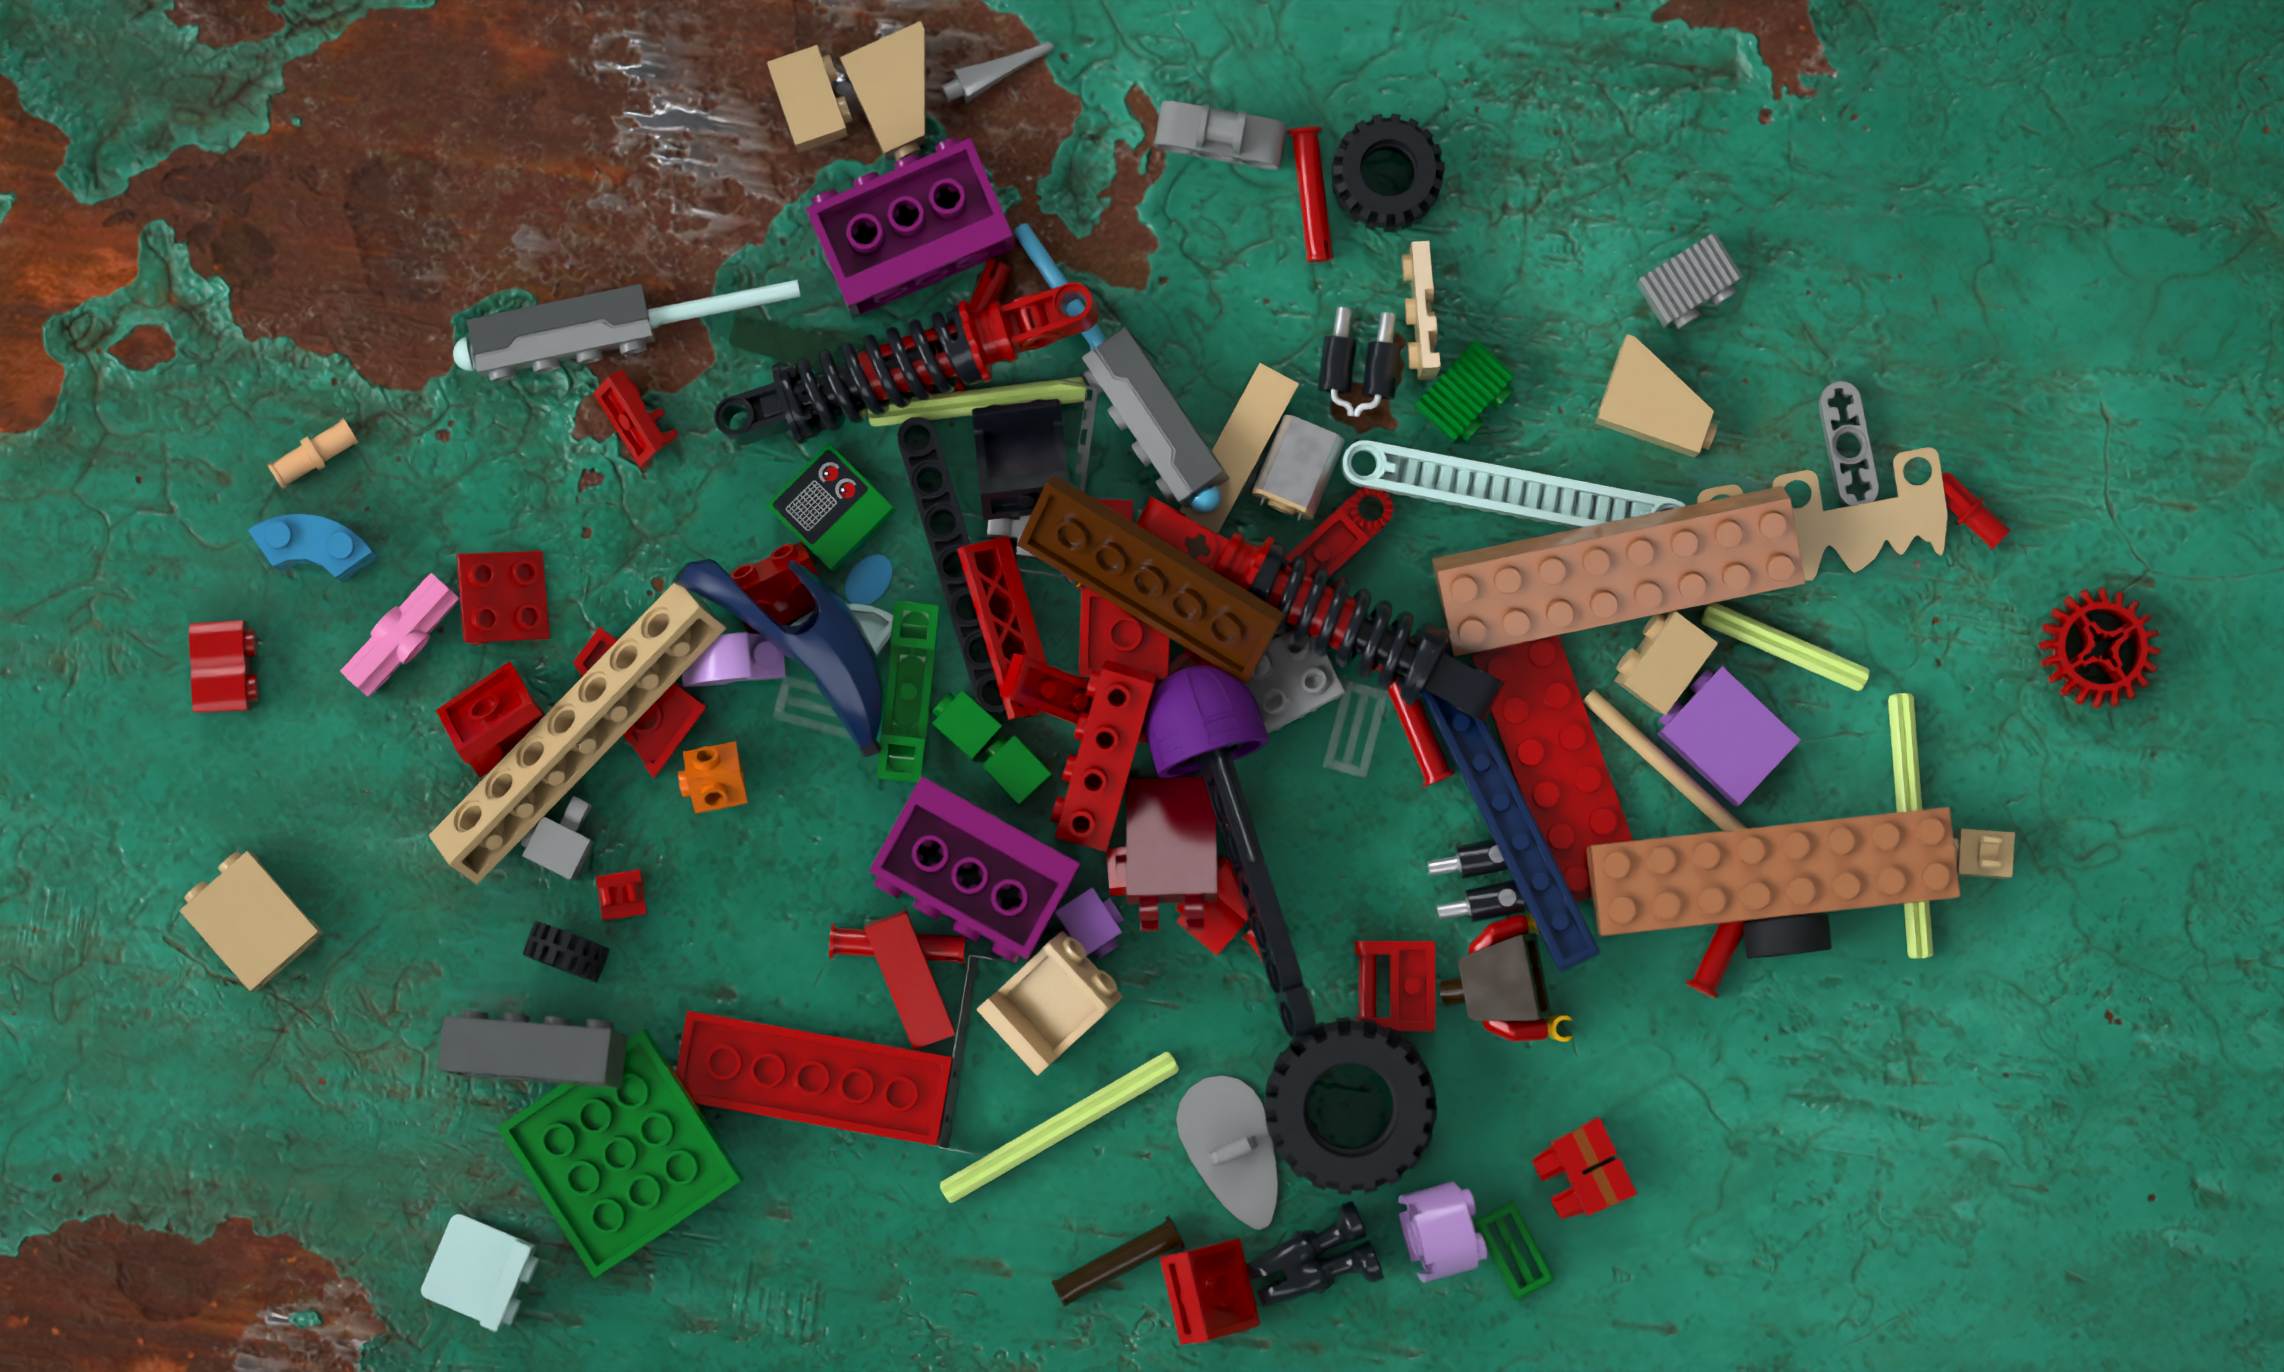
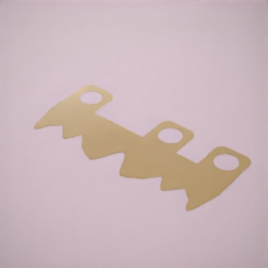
M1926 447L1900 452L1895 456L1893 466L1898 497L1823 511L1819 481L1813 471L1804 470L1776 477L1773 481V488L1782 486L1784 489L1789 482L1802 480L1811 489L1810 501L1801 508H1792L1804 579L1808 581L1814 580L1823 552L1827 546H1832L1847 567L1854 573L1862 570L1876 558L1886 540L1889 541L1899 555H1902L1913 538L1918 535L1925 541L1931 542L1934 551L1942 556L1948 513L1938 452L1934 448ZM1915 457L1925 458L1932 467L1930 479L1922 485L1910 484L1906 481L1903 474L1905 464ZM1734 484L1705 489L1698 495L1697 502L1710 501L1713 497L1720 494H1726L1730 497L1741 495L1743 491Z

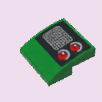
M829 443L766 504V507L832 573L896 511Z

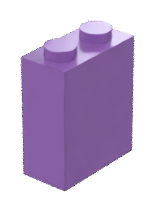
M1723 666L1717 669L1714 674L1707 668L1689 687L1695 694L1683 706L1676 701L1667 715H1662L1659 718L1664 727L1657 735L1727 801L1736 807L1752 793L1801 739Z

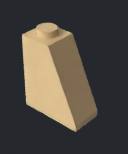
M921 21L840 57L842 67L886 161L894 157L899 161L910 155L918 154L921 152L919 146L926 143V35Z
M1627 334L1619 350L1595 424L1693 458L1700 453L1701 448L1709 450L1717 429L1716 424L1710 423L1714 410L1636 337Z

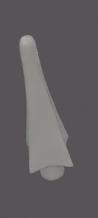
M1046 42L1010 56L955 69L954 80L941 86L942 93L947 102L963 96L967 104L1016 70L1053 51L1055 48L1054 43Z

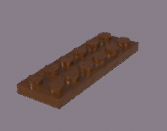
M1054 474L1045 484L1017 543V546L1245 684L1253 676L1285 616L1283 612Z

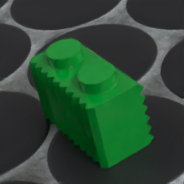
M1476 339L1419 399L1414 409L1450 443L1454 444L1460 436L1467 442L1485 423L1479 417L1490 404L1495 409H1498L1514 392V389L1509 384L1514 379L1515 374Z

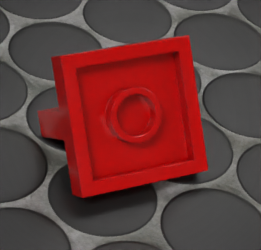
M511 661L436 709L456 751L466 764L469 763L479 778L489 773L546 715L527 689Z
M1240 1238L1159 1257L1180 1345L1206 1342L1261 1326Z

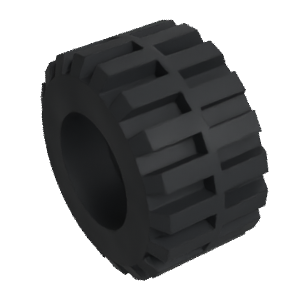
M1392 113L1390 118H1383L1382 114L1373 115L1370 121L1365 123L1363 119L1355 124L1354 129L1351 132L1348 131L1342 138L1340 146L1337 147L1332 165L1333 193L1337 194L1338 205L1342 210L1346 209L1350 213L1349 218L1355 223L1361 221L1366 224L1365 228L1373 231L1375 227L1384 228V232H1393L1394 228L1402 227L1404 230L1411 227L1417 219L1421 221L1427 215L1428 210L1434 206L1443 183L1445 168L1444 162L1441 160L1442 151L1439 143L1434 144L1432 141L1433 134L1427 128L1424 131L1418 127V121L1410 118L1409 122L1401 120L1400 114ZM1381 150H1391L1400 153L1410 162L1414 171V179L1410 188L1396 196H1383L1373 192L1362 179L1361 169L1364 160L1372 153Z

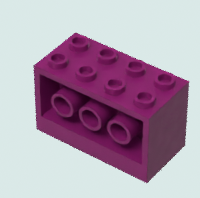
M959 136L947 139L936 145V152L921 159L918 154L910 155L894 164L896 170L879 176L877 172H871L853 181L854 187L838 194L836 189H832L812 198L813 205L807 207L806 211L852 319L983 264L987 259H994L1015 250L1013 234L971 138L963 141L960 140ZM945 198L957 200L954 208L946 209L939 206L942 205V200ZM903 216L917 217L912 226L898 225ZM863 233L876 234L873 237V242L870 244L857 243L860 240V235Z
M921 776L871 865L869 872L877 877L873 883L877 888L899 899L902 892L916 899L913 904L915 909L937 921L941 914L955 920L952 927L953 930L975 942L978 941L981 935L995 943L992 948L994 953L1016 964L1020 957L1027 961L1031 958L1055 911H1057L1076 877L1080 864ZM934 844L939 845V854L943 857L942 861L939 864L933 862L929 867L924 866L925 858L920 854L923 848L931 849ZM973 866L979 867L978 875L983 879L979 886L972 884L969 889L963 888L964 880L960 876L963 869L971 870ZM1012 887L1019 890L1018 898L1022 901L1021 905L1018 908L1011 906L1008 911L1001 909L1003 901L998 897L1001 891L1009 892Z

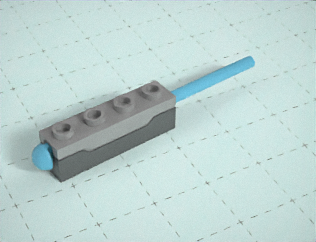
M1028 223L1018 226L1013 231V234L1049 287L1053 289L1068 283ZM1076 299L1068 304L1066 311L1069 316H1077L1084 311L1085 306L1080 299ZM1097 324L1090 330L1081 332L1091 348V351L1082 357L1089 368L1083 373L1090 386L1098 387V395L1103 391L1106 393L1113 404L1107 411L1120 430L1123 431L1129 427L1137 439L1131 447L1145 467L1153 463L1161 475V478L1155 482L1169 503L1177 499L1186 509L1190 506L1195 512L1201 514L1214 511L1221 502V491L1218 486L1229 480L1230 477L1135 336L1124 327L1107 339Z

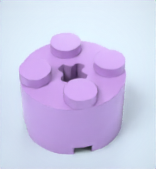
M1451 1181L1399 1196L1398 1203L1407 1205V1211L1399 1213L1404 1241L1411 1262L1420 1260L1425 1271L1417 1272V1275L1423 1283L1476 1269L1478 1261L1487 1258L1486 1246L1481 1233H1474L1470 1216L1476 1214L1472 1194L1468 1188L1461 1190Z

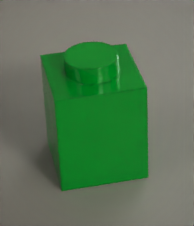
M962 690L956 697L949 692L932 711L937 716L932 723L933 726L973 762L1003 729L1001 724Z
M1015 735L1009 741L1001 736L983 753L988 759L982 765L983 769L1019 807L1052 777V774Z

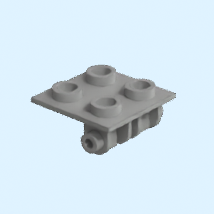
M1295 628L1270 642L1253 676L1245 684L1256 699L1267 734L1275 730H1281L1282 726L1299 717H1305V714L1311 711H1317L1318 707L1333 699L1337 700L1341 698V695L1345 694L1346 687L1339 674H1336L1328 655L1324 657L1316 655L1314 647L1317 638L1312 636L1306 644L1299 646L1293 640Z

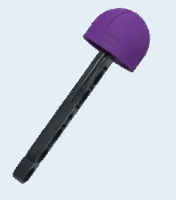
M1194 666L1180 670L1169 676L1158 686L1148 703L1145 715V734L1158 776L1161 778H1171L1201 771L1266 975L1276 997L1275 1002L1284 1029L1290 1038L1313 1033L1316 1030L1313 1007L1306 986H1303L1301 970L1233 764L1234 760L1259 750L1269 742L1258 704L1251 691L1242 681L1223 670L1211 666Z

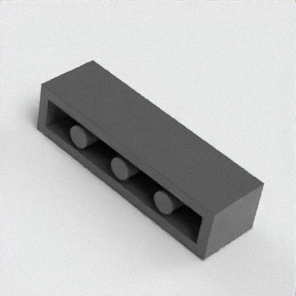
M462 1010L461 1017L444 1016L437 1070L456 1076L621 1089L628 1035L612 1030V1022L588 1019L586 1020L585 1027L571 1026V1019L545 1016L544 1024L529 1023L530 1016L514 1013H503L502 1021L488 1020L489 1013L475 1010Z

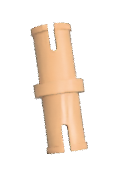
M343 418L340 422L310 440L308 437L300 440L301 446L273 463L267 464L281 488L284 489L288 484L314 468H317L318 471L325 468L324 462L359 442Z

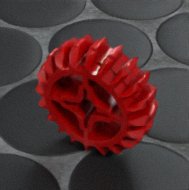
M2099 588L2095 594L2094 602L2091 593L2085 589L2079 592L2080 605L2074 598L2068 596L2063 599V605L2067 613L2058 608L2051 610L2050 615L2058 623V626L2050 623L2042 625L2041 631L2053 638L2052 640H2044L2038 643V649L2051 651L2052 655L2040 660L2041 667H2048L2054 664L2057 672L2050 674L2047 680L2050 684L2061 678L2065 681L2059 690V694L2062 697L2067 696L2073 689H2076L2074 703L2077 705L2084 704L2088 694H2090L2092 708L2098 709L2102 707L2104 695L2108 704L2111 707H2115L2120 704L2119 692L2127 700L2136 697L2131 683L2142 689L2149 685L2147 678L2140 672L2154 673L2157 671L2158 666L2146 660L2147 656H2157L2161 653L2160 647L2148 646L2147 641L2158 637L2159 632L2157 629L2145 632L2142 625L2149 622L2152 617L2149 613L2138 618L2134 615L2140 605L2137 600L2131 601L2124 608L2122 607L2124 601L2123 592H2116L2111 601L2108 602L2107 589ZM2103 613L2117 619L2122 626L2113 631H2105L2095 621L2090 622L2085 614ZM2074 623L2078 628L2076 634L2080 640V648L2068 660L2065 648L2066 637L2071 625ZM2094 637H2096L2097 642L2116 637L2103 651L2104 660H2102V654L2096 657L2093 655L2083 660V657L2090 653L2091 649L2096 645ZM2130 637L2133 655L2131 664L2124 674L2120 668L2123 663L2119 657V648ZM2086 665H2093L2103 675L2108 674L2113 683L2096 684L2085 680L2076 671Z

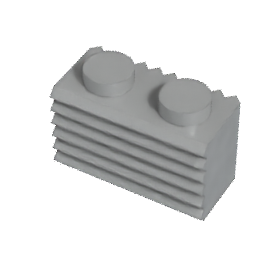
M1714 232L1639 278L1636 285L1651 307V310L1655 313L1656 318L1660 321L1661 326L1666 328L1675 323L1677 328L1680 329L1701 315L1697 309L1711 299L1715 306L1738 293L1734 285L1739 283L1743 276Z

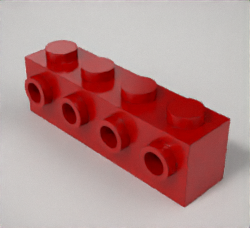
M1105 660L1101 672L1092 670L1085 695L1093 698L1090 713H1080L1074 738L1082 740L1077 756L1069 754L1062 780L1070 782L1066 798L1057 796L1050 822L1058 824L1055 838L1107 852L1157 674L1110 660Z

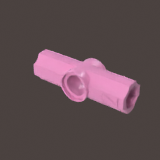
M430 573L400 607L395 606L381 618L370 633L372 637L340 672L370 698L401 664H407L423 649L431 637L429 633L455 607L460 598L433 573Z

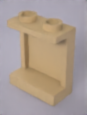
M237 851L220 864L218 870L221 874L209 885L202 881L185 895L184 899L187 904L179 911L246 988L251 992H258L321 937L324 931L313 919H309L261 865L260 859L254 852L246 851L241 855Z
M1061 931L1051 939L1008 982L976 1009L1036 1076L1052 1064L1123 998L1117 991V985L1112 977L1106 972L1098 970L1086 957L1087 953L1081 943L1072 937H1068L1064 931Z

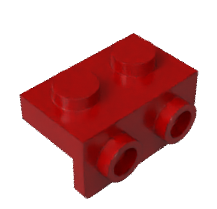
M802 542L794 545H782L770 554V557L754 565H742L730 574L752 599L782 625L812 611L815 605L814 596L787 564L789 561L795 560L819 577ZM742 621L748 634H760Z

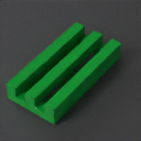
M1514 1200L1473 1220L1515 1301L1556 1281ZM1510 1213L1543 1276L1537 1280L1533 1278L1502 1218ZM1493 1221L1527 1284L1522 1288L1518 1287L1487 1227V1224Z

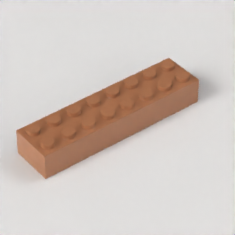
M1782 486L1432 559L1445 628L1451 631L1448 644L1453 656L1805 584L1791 499Z
M1949 807L1591 845L1586 848L1596 937L1960 897Z

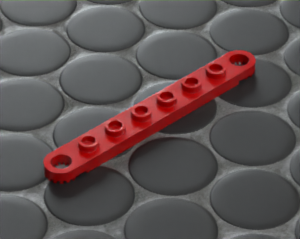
M1367 487L1359 489L1290 552L1285 559L1291 561L1294 557L1302 555L1307 559L1306 575L1309 576L1315 568L1323 566L1328 570L1329 579L1389 523L1393 514V503L1389 494L1383 490L1369 489ZM1366 497L1379 499L1384 508L1381 518L1372 522L1361 518L1358 505L1362 499ZM1186 649L1170 664L1169 676L1194 666L1220 668L1191 650ZM1164 680L1155 681L1152 695ZM1145 733L1140 734L1138 743H1148Z

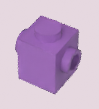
M1093 887L1055 911V914L1065 927L1057 933L1059 934L1061 931H1064L1068 937L1079 941L1084 947L1087 956L1093 953L1096 960L1119 946L1115 938L1122 934L1118 925L1125 920L1110 898L1102 903Z

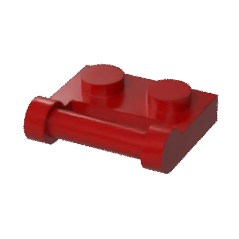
M1354 941V955H1358V1017H1354V1020L1362 1021L1363 1018L1373 1020L1378 1025L1385 1028L1389 1026L1395 1031H1435V941ZM1376 955H1390V1017H1376Z

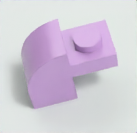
M722 634L682 674L683 687L716 686L736 681L786 677L784 654L761 634Z

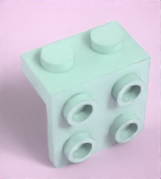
M456 1214L449 1221L421 1287V1293L431 1301L481 1321L479 1325L495 1332L502 1330L504 1324L511 1326L519 1310L521 1300L516 1299V1295L522 1282L529 1284L535 1272L539 1259L533 1255L537 1246L465 1215Z

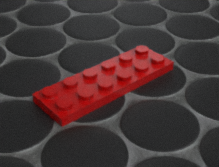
M1559 635L1488 649L1471 655L1470 658L1473 666L1505 682L1490 713L1513 777L1576 903L1591 898L1586 848L1591 845L1633 841Z
M687 1010L676 1074L696 1104L937 1146L953 1057Z

